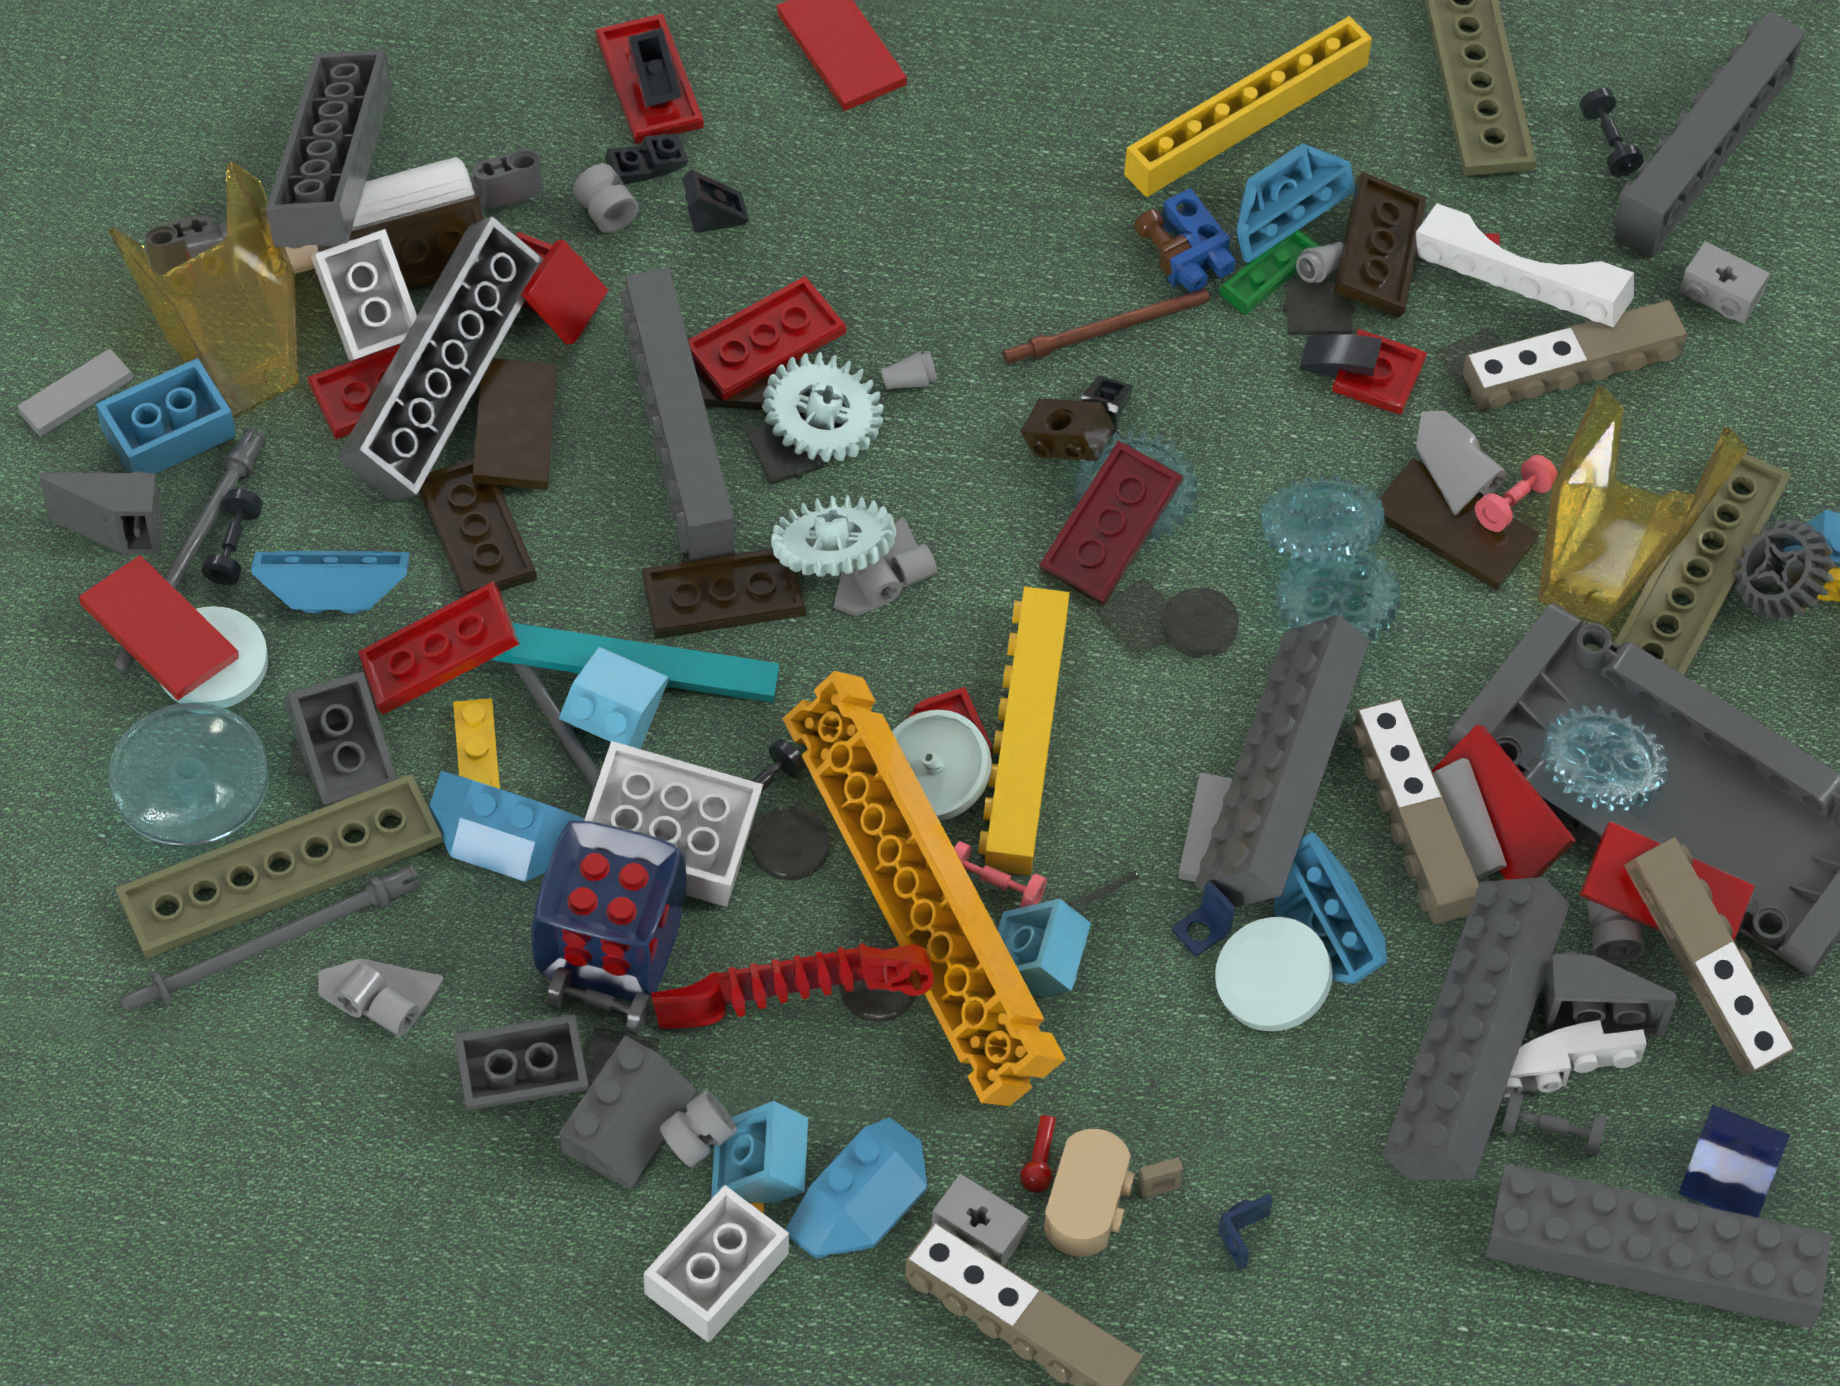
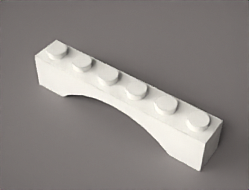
M1440 204L1434 206L1416 232L1417 257L1455 270L1463 275H1469L1489 282L1494 286L1517 292L1527 298H1533L1553 305L1558 309L1584 316L1594 322L1614 327L1634 298L1633 272L1602 261L1560 265L1522 258L1502 249L1489 240L1476 227L1469 214Z

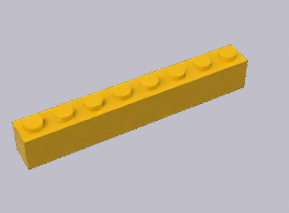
M1348 16L1127 147L1124 175L1147 198L1368 65L1372 38Z
M1024 586L1022 601L1015 600L1012 623L1019 625L1017 633L1010 632L1007 655L1014 656L1013 666L1005 665L1002 688H1009L1008 698H1000L998 721H1004L1003 731H995L993 753L1000 754L999 763H991L988 787L995 788L994 797H986L983 820L990 821L989 831H981L978 854L985 855V865L1003 873L1031 876L1070 592Z

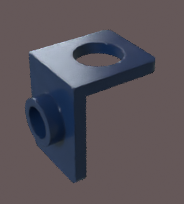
M1209 881L1204 887L1201 907L1173 925L1172 932L1194 956H1199L1231 934L1235 907L1229 898ZM1193 923H1203L1209 928L1210 935L1205 940L1196 941L1188 935L1187 929Z
M1270 1194L1252 1202L1250 1200L1240 1201L1233 1205L1227 1213L1221 1215L1218 1234L1240 1271L1247 1266L1249 1251L1237 1230L1270 1215L1273 1203Z

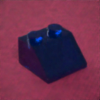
M1712 1105L1678 1193L1719 1210L1758 1218L1790 1135Z

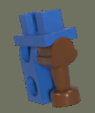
M1191 188L1164 201L1162 216L1156 209H1151L1140 215L1134 223V229L1144 239L1151 238L1160 252L1159 267L1168 275L1167 280L1173 287L1181 283L1189 292L1198 291L1207 284L1208 276L1204 272L1205 270L1212 268L1216 275L1221 278L1234 271L1236 260L1229 250L1230 237L1225 231H1222L1219 224ZM1184 203L1183 208L1177 210V206ZM1163 226L1165 227V229H1166L1168 232L1173 231L1177 236L1174 237V238H1172V237L1163 229Z

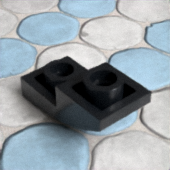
M678 134L644 136L641 146L607 149L605 156L606 163L614 169L622 180L623 185L654 179L681 169L688 164V158Z
M1349 334L1308 336L1300 370L1336 378L1337 370L1339 369L1373 377L1382 339Z

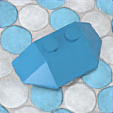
M1302 143L1250 177L1241 198L1237 225V235L1243 261L1249 263L1353 194L1355 184L1350 162Z
M388 551L255 552L251 568L252 575L291 609H301L306 613L341 610L344 613L353 614L363 610H370L407 575L410 555L409 552L394 553Z
M444 771L440 772L429 805V810L441 832L443 842L450 857L524 882L546 873L556 843L568 822L585 820L583 817Z
M1309 833L1299 843L1282 895L1275 897L1273 912L1276 917L1290 918L1305 924L1320 937L1331 959L1332 981L1356 984L1387 963L1385 937L1350 874L1316 833Z
M890 1117L864 1127L811 1184L785 1229L789 1233V1238L816 1259L828 1257V1254L848 1253L874 1248L927 1190L921 1140Z

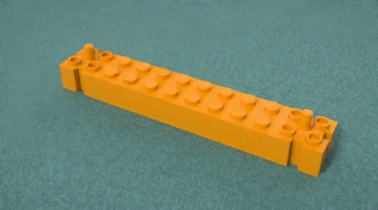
M833 671L814 689L817 698L813 702L802 700L782 719L794 742L806 745L808 750L801 756L899 945L915 944L927 951L934 975V983L931 989L924 994L960 1063L972 1065L974 1071L967 1077L980 1102L1011 1106L1032 1088L1030 1077L1045 1078L1066 1059L1053 1034L1040 1031V1023L1045 1019L883 714L871 711L872 705L876 700L864 678Z

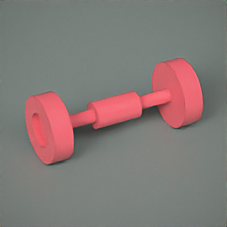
M1533 455L1527 459L1521 466L1523 480H1520L1503 495V498L1493 493L1483 496L1475 505V513L1479 522L1488 530L1494 532L1502 531L1511 523L1513 518L1510 506H1514L1530 492V488L1535 492L1545 493L1554 487L1558 481V473L1549 459L1541 455Z
M961 841L957 843L954 849L966 870L980 875V880L1003 890L1011 888L1022 893L1023 897L1020 908L1040 903L1046 888L1047 878L1035 873L1026 887L1012 881V876L987 865L982 868L968 862L972 846Z

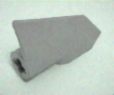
M1445 410L1421 412L1416 450L1452 513L1458 515L1478 492L1484 496L1489 493L1494 494L1504 483L1507 471L1480 450V445L1475 435Z
M900 518L895 523L897 533L894 538L895 543L889 549L886 556L879 557L880 560L875 564L867 563V568L863 570L856 568L850 574L841 572L834 603L835 609L854 616L861 615L890 603L899 596L902 588L937 574V566L930 549L924 543L919 546L917 545L904 518Z
M358 958L341 965L319 970V996L345 1013L357 1018L365 1015L393 1034L401 1037L409 1031L441 987L443 977L438 974Z

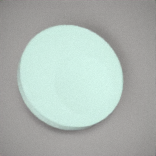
M216 606L197 608L196 610L238 650L239 659L179 701L162 685L161 687L172 699L187 707L200 710H216L230 707L246 699L261 684L268 666L265 638L256 623L241 612Z
M946 710L924 711L904 720L892 731L939 821L960 815L969 809L982 795L991 774V753L979 729L966 717Z
M1284 917L1259 919L1239 929L1229 938L1221 950L1215 970L1216 987L1228 1011L1244 1025L1262 1031L1287 1030L1302 1024L1312 1017L1326 1000L1333 976L1331 959L1320 937L1305 924Z

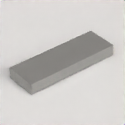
M109 348L17 405L18 412L41 437L133 380L132 373Z
M1461 758L1433 772L1477 880L1507 867L1469 760Z
M1200 772L1178 879L1196 882L1200 871V862L1208 849L1212 837L1211 832L1218 821L1223 807V798L1232 782L1231 778Z

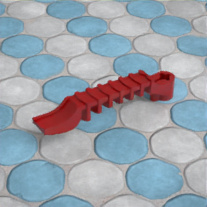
M865 943L859 944L858 948L845 950L844 947L837 948L836 952L823 954L822 951L815 952L814 956L801 958L800 955L793 956L792 960L779 962L778 959H775L769 964L758 966L757 963L750 964V967L742 969L731 967L728 968L727 972H712L704 979L692 985L653 992L651 995L659 1028L680 1029L707 1026L720 1021L726 1015L725 1005L732 1004L737 1016L742 1017L745 1016V1001L755 1000L758 1008L764 1009L766 1008V997L778 996L782 1004L788 1002V993L799 992L802 999H808L810 997V990L821 988L823 994L827 996L831 995V986L843 984L846 992H851L854 988L853 982L865 980L869 990L886 989L889 991H902L910 996H919L931 989L934 983V975L928 953L919 945L909 944L884 950L868 947Z

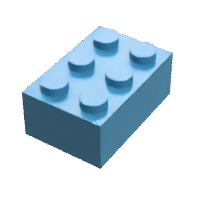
M198 358L96 403L101 430L127 473L141 471L156 474L236 437L232 411Z

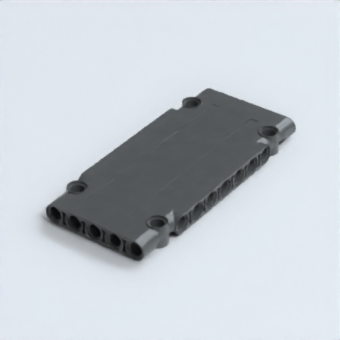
M1552 602L1454 725L1448 736L1447 743L1455 747L1477 724L1484 725L1567 830L1595 848L1598 847L1606 824L1612 821L1661 844L1676 837L1679 844L1682 843L1686 846L1692 858L1755 885L1737 934L1740 932L1749 938L1751 946L1756 951L1763 954L1772 953L1806 976L1811 977L1840 939V774L1640 647L1629 642H1623L1619 646L1611 641L1610 632L1604 626L1596 623L1586 625L1583 623V620ZM1595 644L1601 649L1593 651L1587 649L1585 645ZM1769 925L1775 928L1778 933L1766 934L1760 929V926Z

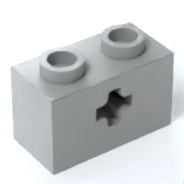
M1705 241L1686 268L1679 292L1695 302H1700L1720 312L1727 318L1745 324L1764 295L1770 273Z
M959 1174L933 1209L932 1225L934 1222L1004 1266L1027 1235L1029 1216L967 1177Z

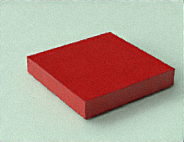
M563 239L555 241L521 295L566 345L575 344L609 290Z
M1358 329L1355 335L1382 339L1374 376L1339 370L1333 383L1332 391L1402 415L1426 361L1427 352Z

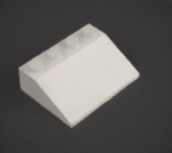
M611 741L584 821L598 822L644 833L677 846L682 850L686 861V895L727 907L740 868L763 784Z

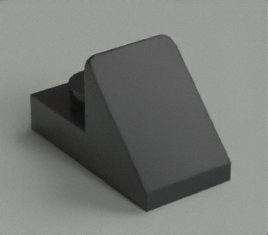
M663 28L627 37L631 74L636 73L645 107L682 98Z
M690 170L682 177L693 230L696 233L741 226L750 221L742 192L694 170Z
M1098 375L1083 394L1081 401L1102 402L1115 426L1111 436H1115L1122 410L1131 399L1134 386Z

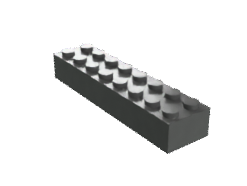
M1769 11L1760 23L1757 21L1753 22L1746 34V41L1743 45L1737 43L1728 57V64L1724 68L1719 66L1710 80V87L1707 90L1701 89L1692 103L1691 111L1689 113L1684 111L1678 118L1673 134L1671 136L1665 135L1661 139L1655 152L1656 155L1653 159L1647 158L1638 171L1636 181L1634 183L1629 181L1624 186L1619 196V201L1622 202V205L1613 220L1617 224L1613 239L1649 259L1654 256L1792 78L1806 33L1804 29Z
M385 50L315 54L266 207L274 247L296 249L308 245L337 246L342 243H348L393 88Z
M492 216L468 226L337 457L338 460L393 503L415 496L419 492L525 301L521 295L522 291L543 261V258Z
M667 267L625 275L626 290L620 291L623 312H621L625 333H629L631 339L629 348L632 362L637 364L639 371L637 373L640 394H645L647 403L645 404L648 425L653 426L654 435H652L654 450L656 457L661 458L662 466L660 467L664 489L668 488L670 498H668L672 521L676 520L678 530H676L680 553L687 552L689 561L734 555V518L670 269Z
M1339 614L1285 631V634L1280 639V648L1275 662L1269 670V678L1263 695L1257 703L1256 715L1251 728L1246 734V743L1240 759L1235 765V773L1229 790L1223 798V807L1218 821L1212 829V837L1208 849L1200 862V871L1195 885L1204 891L1205 884L1211 881L1221 893L1229 898L1235 908L1279 897L1284 890L1370 642L1369 639Z
M1545 877L1485 881L1479 884L1382 1156L1409 1181L1474 1179L1570 905Z
M1505 1163L1497 1188L1485 1257L1813 1328L1822 1309L1832 1234Z

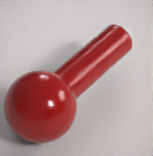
M1040 1116L1032 1159L1023 1166L1020 1172V1181L1023 1187L1035 1193L1046 1190L1053 1178L1052 1171L1047 1165L1056 1118L1052 1116Z

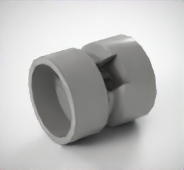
M598 164L588 168L574 183L573 194L581 205L588 209L589 216L602 232L611 233L624 228L634 219L639 210V203L627 187L623 186L622 180L608 164Z
M1589 900L1587 906L1590 927L1594 930L1591 936L1594 956L1612 964L1626 963L1642 956L1645 947L1642 927L1639 925L1640 922Z
M704 1090L687 1103L686 1113L677 1111L659 1127L670 1148L689 1167H694L707 1157L711 1152L710 1146L712 1144L721 1146L738 1131L727 1110L707 1090Z

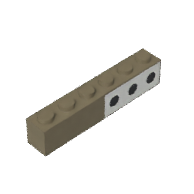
M1667 300L1624 312L1614 327L1600 322L1589 321L1468 354L1465 358L1462 378L1478 411L1491 407L1500 408L1509 402L1524 398L1533 399L1549 391L1557 389L1566 390L1582 382L1593 379L1603 380L1611 374L1626 370L1635 371L1644 365L1659 361H1671L1682 355L1687 332L1671 301Z
M1402 699L1357 709L1355 723L1350 729L1352 741L1356 748H1361L1363 751L1366 775L1370 781H1375L1378 788L1377 799L1379 807L1383 813L1388 812L1392 822L1390 829L1393 841L1397 846H1402L1405 854L1404 865L1407 875L1410 879L1415 878L1419 888L1417 894L1421 909L1424 912H1429L1434 925L1468 916L1479 883Z
M1676 837L1631 860L1624 867L1743 1077L1795 1050L1791 1043L1792 1034L1788 1026L1776 1017L1771 1008L1772 999L1767 989L1761 984L1758 985L1751 972L1752 963L1748 955L1742 949H1738L1731 937L1733 931L1729 921L1723 914H1718L1711 901L1713 895L1708 884L1703 879L1698 878L1691 866L1693 859L1689 850L1682 843L1679 844Z
M935 1222L906 1259L905 1277L908 1278L909 1283L916 1290L924 1294L930 1292L938 1297L950 1312L958 1316L964 1314L975 1321L978 1328L984 1334L991 1338L999 1337L1009 1343L1018 1356L1028 1361L1033 1359L1046 1367L1049 1375L1061 1383L1069 1382L1073 1386H1131L1140 1374L1143 1355Z

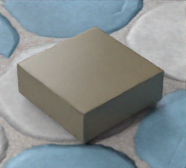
M1179 1157L1140 1168L1137 1186L1142 1198H1149L1180 1189L1184 1169Z

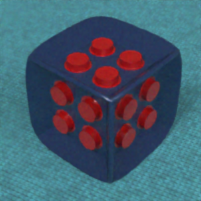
M569 821L556 843L536 902L535 917L531 928L532 954L536 969L550 979L553 978L558 967L569 969L572 971L570 986L582 990L589 988L624 1000H634L638 992L648 995L656 992L678 933L682 916V905L686 896V861L682 850L670 842L644 833L598 822Z

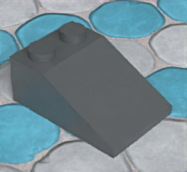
M363 671L288 693L283 698L295 740L322 806L345 800L397 779Z
M1574 951L1552 954L1541 990L1543 1034L1580 1023L1600 1020L1604 1034L1643 1029L1645 1037L1663 1038L1677 1001L1676 993L1594 955H1581Z

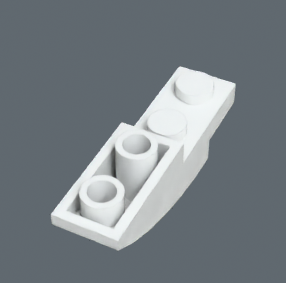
M1597 1020L1572 1025L1540 1036L1519 1048L1503 1097H1510L1511 1092L1520 1094L1523 1091L1539 1090L1541 1092L1556 1091L1566 1086L1570 1071L1573 1070L1577 1073H1587L1595 1070L1597 1067L1614 1065L1617 1068H1626L1641 1062L1647 1044L1644 1031L1642 1029L1604 1034L1601 1022Z

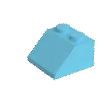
M598 647L572 683L558 719L607 741L641 749L670 677L607 649Z
M1061 899L1003 912L998 932L1031 995L1047 997L1072 991L1091 923Z
M775 1101L732 1117L738 1129L737 1133L721 1146H714L711 1198L724 1185L747 1202L777 1203L803 1193L805 1190L808 1117Z

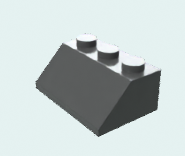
M575 1015L454 1035L462 1092L467 1111L589 1089Z
M624 1036L559 1132L562 1152L632 1191L665 1142L659 1128L660 1125L677 1111L684 1113L687 1103L694 1098L697 1090L660 1054Z

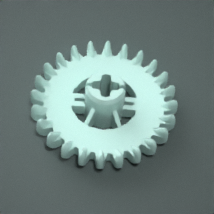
M821 352L817 354L814 364L809 362L808 355L805 353L801 358L800 367L796 364L793 357L788 361L787 371L784 365H779L776 375L772 374L769 377L768 386L763 392L766 400L762 408L768 413L765 419L766 422L770 425H775L772 433L775 436H784L783 445L790 446L794 444L795 453L801 454L803 451H807L808 458L812 460L818 454L824 462H829L831 455L838 461H844L846 454L850 457H856L859 449L867 450L870 446V441L877 438L878 429L883 423V418L880 415L883 412L884 406L882 404L874 406L879 401L880 392L868 394L874 383L872 379L864 384L859 383L863 376V369H860L854 375H850V360L841 369H838L836 355L831 358L828 365H824ZM806 391H811L810 397L803 396L802 394ZM799 412L804 413L805 421L801 418ZM835 422L843 424L841 427L834 429Z
M847 495L845 497V504L842 507H838L834 496H831L830 505L827 509L823 508L819 499L816 498L815 512L809 511L805 503H802V517H798L793 509H790V523L784 517H780L779 526L774 525L771 536L774 556L780 559L781 564L795 572L802 570L804 575L816 573L817 576L824 577L827 573H830L831 576H839L840 572L850 574L853 573V569L863 570L867 568V563H877L880 560L879 557L886 556L889 549L892 548L897 533L893 517L890 513L887 514L884 506L878 511L876 502L872 501L869 509L866 510L864 498L860 497L858 505L852 508L850 497Z

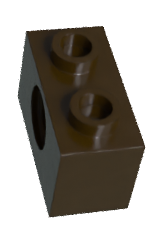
M1038 398L1021 430V434L1034 457L1098 461L1115 426L1102 402Z

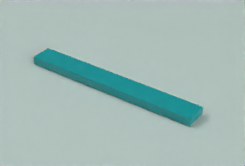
M512 623L519 645L490 659L580 674L598 647H602L670 677L666 687L771 703L774 702L779 663L518 623Z

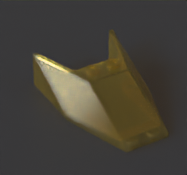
M232 161L226 164L227 236L221 243L167 273L157 275L150 266L142 244L115 227L108 231L166 339L186 363L196 358L200 360L232 411L233 418H237L298 385L295 272L286 248L274 247L266 212L268 200L261 181Z
M1598 385L1552 485L1538 601L1546 605L1554 602L1574 615L1607 626L1687 535L1749 449L1732 429L1724 427L1694 495L1682 491H1673L1662 497L1617 481L1616 472L1624 407L1605 387Z

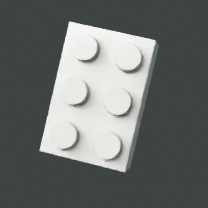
M385 229L311 256L349 362L404 341L417 318V314Z
M724 1185L644 1272L645 1295L709 1343L789 1254V1233Z

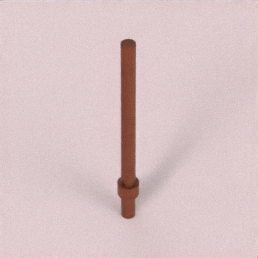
M1204 288L1045 337L1043 334L1028 339V343L1003 350L1002 356L1007 365L1033 357L1034 360L1049 356L1050 351L1210 302L1209 293Z

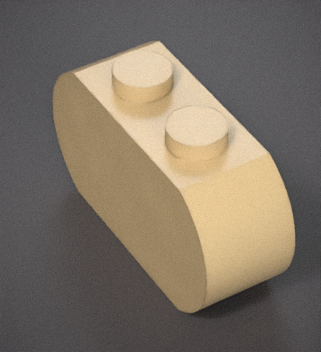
M1086 1129L1073 1134L1066 1141L1045 1212L1044 1232L1049 1242L1056 1249L1067 1255L1076 1257L1094 1255L1107 1247L1111 1231L1115 1233L1120 1231L1125 1209L1118 1207L1122 1196H1130L1135 1173L1128 1172L1131 1156L1127 1146L1119 1137L1111 1132L1101 1129Z

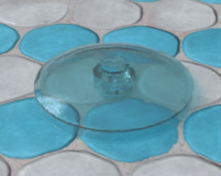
M205 703L175 704L163 707L144 716L133 724L121 737L113 751L109 765L111 795L115 807L123 820L137 833L152 841L181 847L212 843L227 837L241 828L250 820L261 805L269 780L266 752L256 731L237 714L225 708Z

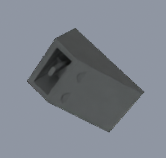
M56 471L39 474L50 521L122 554H161L164 514L155 473H144L141 471L131 473H107L103 471L69 473L66 471Z

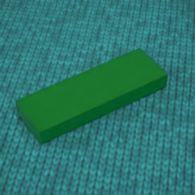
M1298 229L1250 261L1221 285L1219 295L1246 316L1297 273L1296 261L1303 250L1319 247V245Z

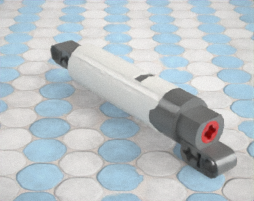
M524 149L482 160L473 166V177L471 178L462 160L454 157L366 181L353 227L475 194L479 198L480 205L486 208L500 207L535 197L544 189L539 155L535 151ZM266 209L219 222L216 226H214L211 218L207 216H192L151 228L145 235V242L153 271L166 275L190 269L198 292L232 283L235 289L311 270L315 268L311 259L312 255L335 247L326 245H308L296 249L274 247Z

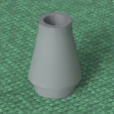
M1336 242L1332 245L1303 250L1296 261V268L1300 277L1306 282H1322L1339 267L1343 243Z
M918 351L889 367L881 369L886 390L928 387L930 382L938 380L930 352L921 354Z

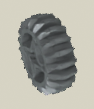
M1776 519L1773 528L1770 525L1762 524V534L1760 536L1756 533H1750L1753 542L1749 546L1740 545L1745 554L1741 558L1734 559L1736 564L1741 566V569L1734 572L1733 576L1739 582L1735 589L1742 596L1743 603L1752 608L1753 612L1761 617L1767 616L1769 619L1776 621L1780 617L1792 621L1794 613L1806 616V606L1818 607L1816 600L1818 595H1828L1827 590L1824 588L1825 583L1834 581L1833 576L1828 571L1836 567L1834 560L1830 558L1834 552L1826 544L1827 540L1824 535L1818 531L1816 532L1815 528L1807 523L1801 524L1793 519H1790L1788 523ZM1795 545L1804 547L1799 551H1795L1793 549L1789 552H1786L1784 550V548ZM1782 588L1784 590L1783 593L1776 595L1765 594L1770 589L1775 591Z

